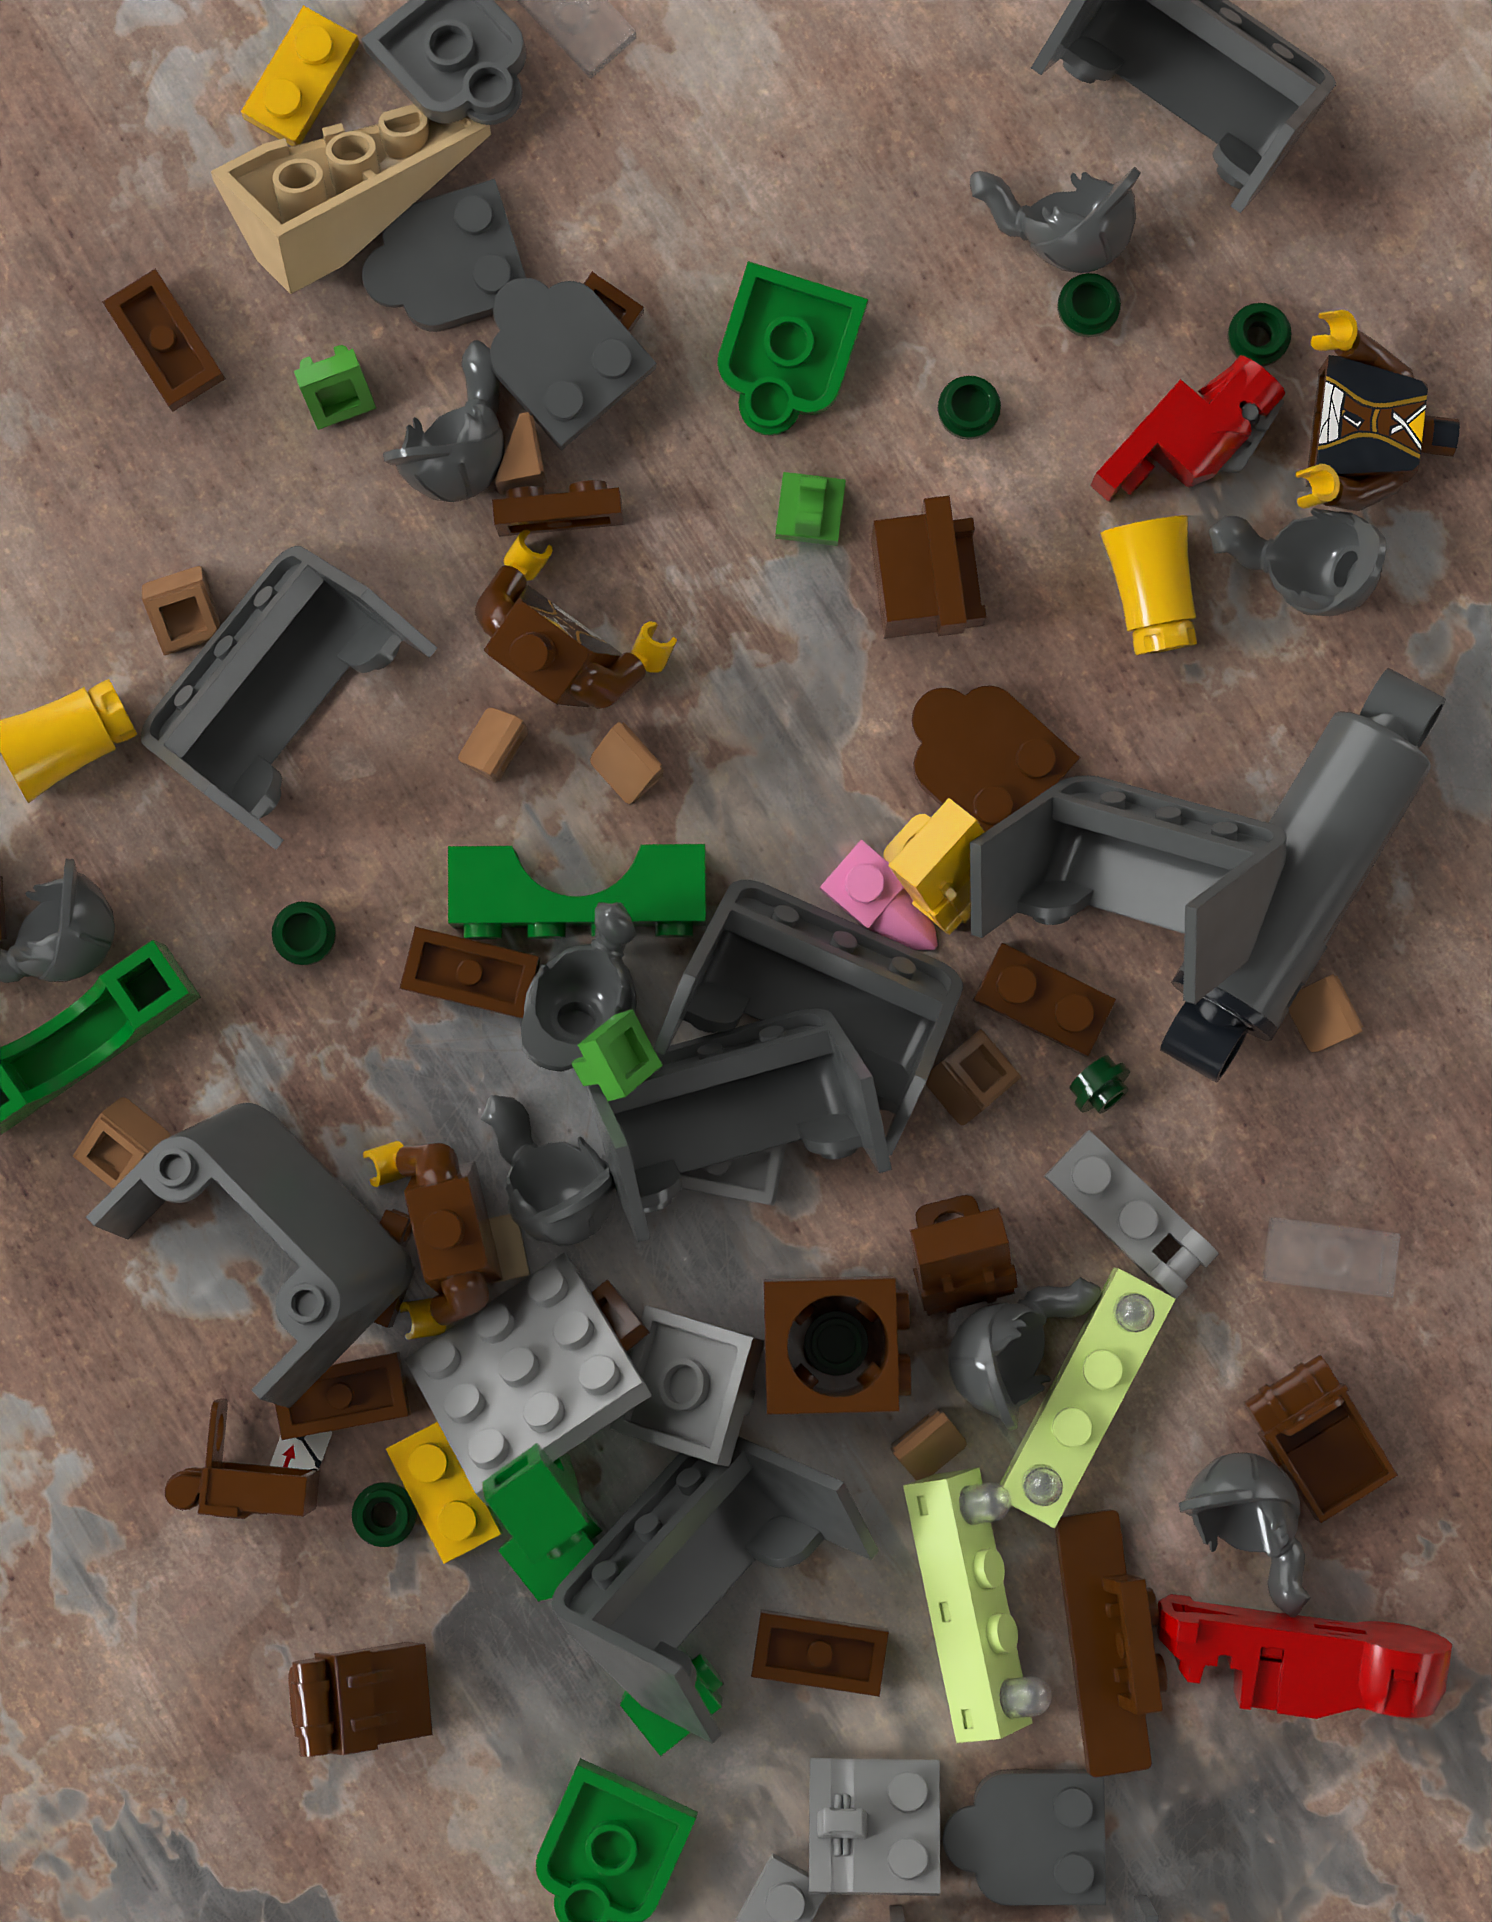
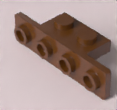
M1107 1509L1061 1516L1055 1527V1536L1086 1771L1092 1777H1103L1149 1769L1152 1765L1146 1714L1163 1711L1161 1693L1166 1692L1168 1687L1165 1662L1160 1653H1155L1152 1627H1157L1159 1623V1609L1156 1596L1151 1588H1146L1145 1579L1127 1574L1120 1519L1117 1511Z

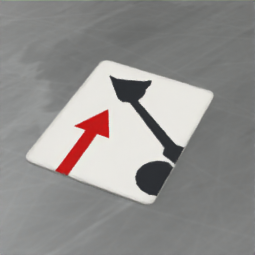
M332 1431L281 1440L280 1435L270 1466L319 1470Z

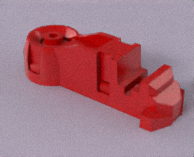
M1170 1594L1158 1601L1159 1623L1157 1634L1159 1640L1175 1656L1178 1669L1186 1681L1200 1684L1205 1665L1217 1667L1219 1655H1226L1230 1669H1235L1233 1690L1239 1709L1251 1710V1707L1275 1710L1277 1714L1318 1719L1359 1708L1394 1717L1422 1718L1435 1713L1446 1691L1452 1643L1431 1631L1405 1624L1383 1621L1354 1623L1302 1615L1292 1617L1280 1612L1193 1601L1190 1596Z

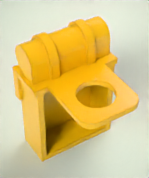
M950 798L932 817L926 814L914 816L886 846L883 853L884 859L889 863V868L913 899L912 905L948 935L961 922L966 923L971 917L970 842L985 833L978 821Z

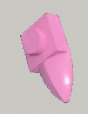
M860 840L820 886L819 890L862 927L914 950H935L938 942L934 923L912 905L913 899L889 868V863L863 840Z

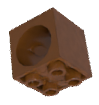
M893 1276L764 1279L767 1415L900 1411L899 1396H911V1360L907 1353L898 1354L897 1330H909L910 1314L908 1290L896 1289V1278ZM835 1295L848 1296L860 1300L854 1307L872 1324L879 1318L884 1333V1349L879 1364L877 1365L875 1362H872L856 1378L860 1384L843 1390H828L817 1387L816 1384L819 1380L802 1363L794 1368L788 1354V1337L793 1322L795 1321L801 1326L817 1308L812 1302Z

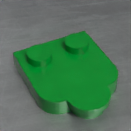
M750 261L747 262L719 350L718 369L726 386L733 392L740 394L739 411L743 421L750 429L762 435H779L789 430L796 423L800 414H820L835 403L839 396L868 306V299Z
M580 1758L536 1858V1873L540 1883L547 1891L555 1895L554 1909L560 1922H643L649 1918L661 1899L695 1823L698 1811Z

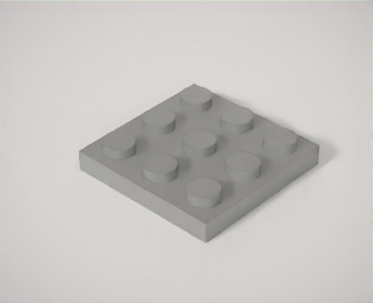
M565 1252L486 1304L479 1312L468 1316L405 1358L410 1371L472 1488L486 1506L488 1504L484 1499L482 1482L534 1444L538 1443L548 1457L555 1461L652 1396L576 1266Z

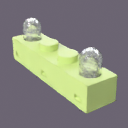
M1113 1267L1101 1290L1100 1298L1086 1318L994 1494L997 1498L1055 1529L1174 1304L1175 1298L1120 1268Z
M980 1468L938 1473L903 1485L956 1743L1002 1739L1032 1724V1717L1046 1712L1052 1702L1051 1689L1043 1679L1035 1676L1023 1677L1017 1650L1018 1629L1015 1620L1009 1612L1003 1583L1005 1576L1004 1562L996 1549L991 1522L999 1521L1009 1513L1011 1496L1008 1490L1001 1484L994 1482L983 1483Z

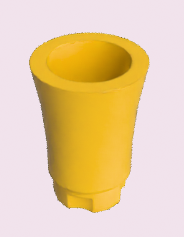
M1180 515L1151 519L1100 532L1113 567L1123 605L1127 632L1133 631L1135 655L1154 654L1196 645V633L1191 621L1196 619L1191 591L1188 560V516Z
M107 679L90 688L88 692L85 687H82L48 704L22 714L1 719L0 752L27 802L30 803L58 781L88 763L116 750L114 743L118 744L137 735V732L110 679Z

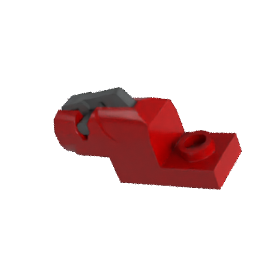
M1242 355L1229 368L1198 390L1200 395L1180 379L1096 472L1090 486L1108 502L1112 500L1121 488L1131 495L1155 468L1148 461L1150 456L1188 488L1209 480L1217 475L1219 471L1240 473L1283 406L1284 400L1282 398L1286 395L1285 390L1276 378L1261 365Z

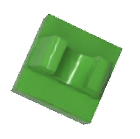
M344 345L333 347L335 356L313 363L310 356L303 358L300 361V369L294 370L299 388L318 430L376 409L373 396L354 349L348 350Z
M783 472L775 539L838 546L846 479Z
M633 1009L613 1015L580 1042L578 1047L584 1057L577 1058L571 1062L582 1085L599 1084L607 1101L626 1097L663 1066Z

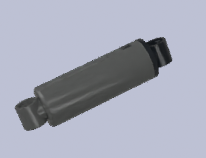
M1387 668L1373 687L1360 715L1346 711H1338L1333 715L1269 823L1282 828L1286 832V862L1249 961L1196 1004L1184 1003L1169 1027L1161 1044L1160 1051L1212 1081L1218 1082L1237 1055L1247 1033L1265 1041L1273 1039L1288 1014L1290 1005L1301 987L1306 984L1328 946L1326 944L1425 781L1431 764L1427 756L1419 748L1429 735L1446 701L1444 697ZM1184 961L1171 981L1172 985L1182 994Z

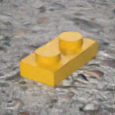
M303 5L242 108L241 114L244 120L278 139L285 138L287 144L291 146L302 144L359 47L358 36Z
M438 1422L386 1448L443 1564L503 1533L490 1506H486L476 1495Z

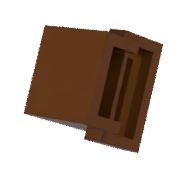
M950 495L925 498L920 515L874 520L871 546L884 639L937 632L938 636L962 634L965 628L980 627L985 624L987 618L986 608L981 603L973 544L974 520L973 518L953 520Z

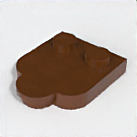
M981 686L971 690L966 695L951 688H936L925 693L917 701L912 713L913 731L921 742L913 762V772L917 783L941 806L950 798L973 816L984 832L1057 784L1080 759L1071 748L1010 693L996 686Z

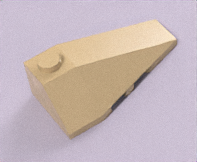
M415 104L383 112L379 118V124L345 132L342 123L322 128L324 138L292 147H288L285 138L264 143L212 170L211 174L217 189L256 260L292 294L344 266L491 135L490 125L477 123L468 116L454 123H438L427 118Z

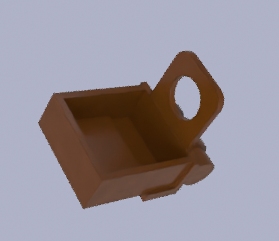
M961 1195L925 1204L917 1210L915 1216L918 1228L910 1230L916 1268H913L923 1309L926 1311L927 1316L942 1312L951 1314L955 1313L958 1308L985 1301L987 1304L997 1302V1298L1015 1294L1014 1288H1018L1017 1273L1014 1264H1011L1009 1240L999 1207L980 1212L978 1203L972 1196ZM956 1213L963 1216L935 1223L939 1217L945 1214Z
M1318 1355L1306 1364L1299 1363L1293 1367V1372L1272 1385L1268 1386L1266 1384L1258 1389L1259 1393L1243 1403L1256 1425L1261 1429L1257 1434L1277 1466L1282 1465L1315 1520L1323 1523L1392 1480L1398 1474L1347 1394L1349 1390L1347 1386L1339 1383L1324 1358Z
M220 1398L214 1400L211 1407L205 1467H192L179 1471L170 1477L165 1487V1498L172 1507L179 1510H190L198 1506V1514L235 1519H245L252 1514H279L304 1517L317 1507L320 1470L223 1461L228 1401L227 1399Z
M401 1642L333 1654L319 1652L315 1653V1658L292 1662V1667L288 1673L291 1718L295 1737H298L299 1755L301 1757L322 1756L330 1753L344 1756L377 1750L380 1744L433 1735L426 1647L424 1643Z

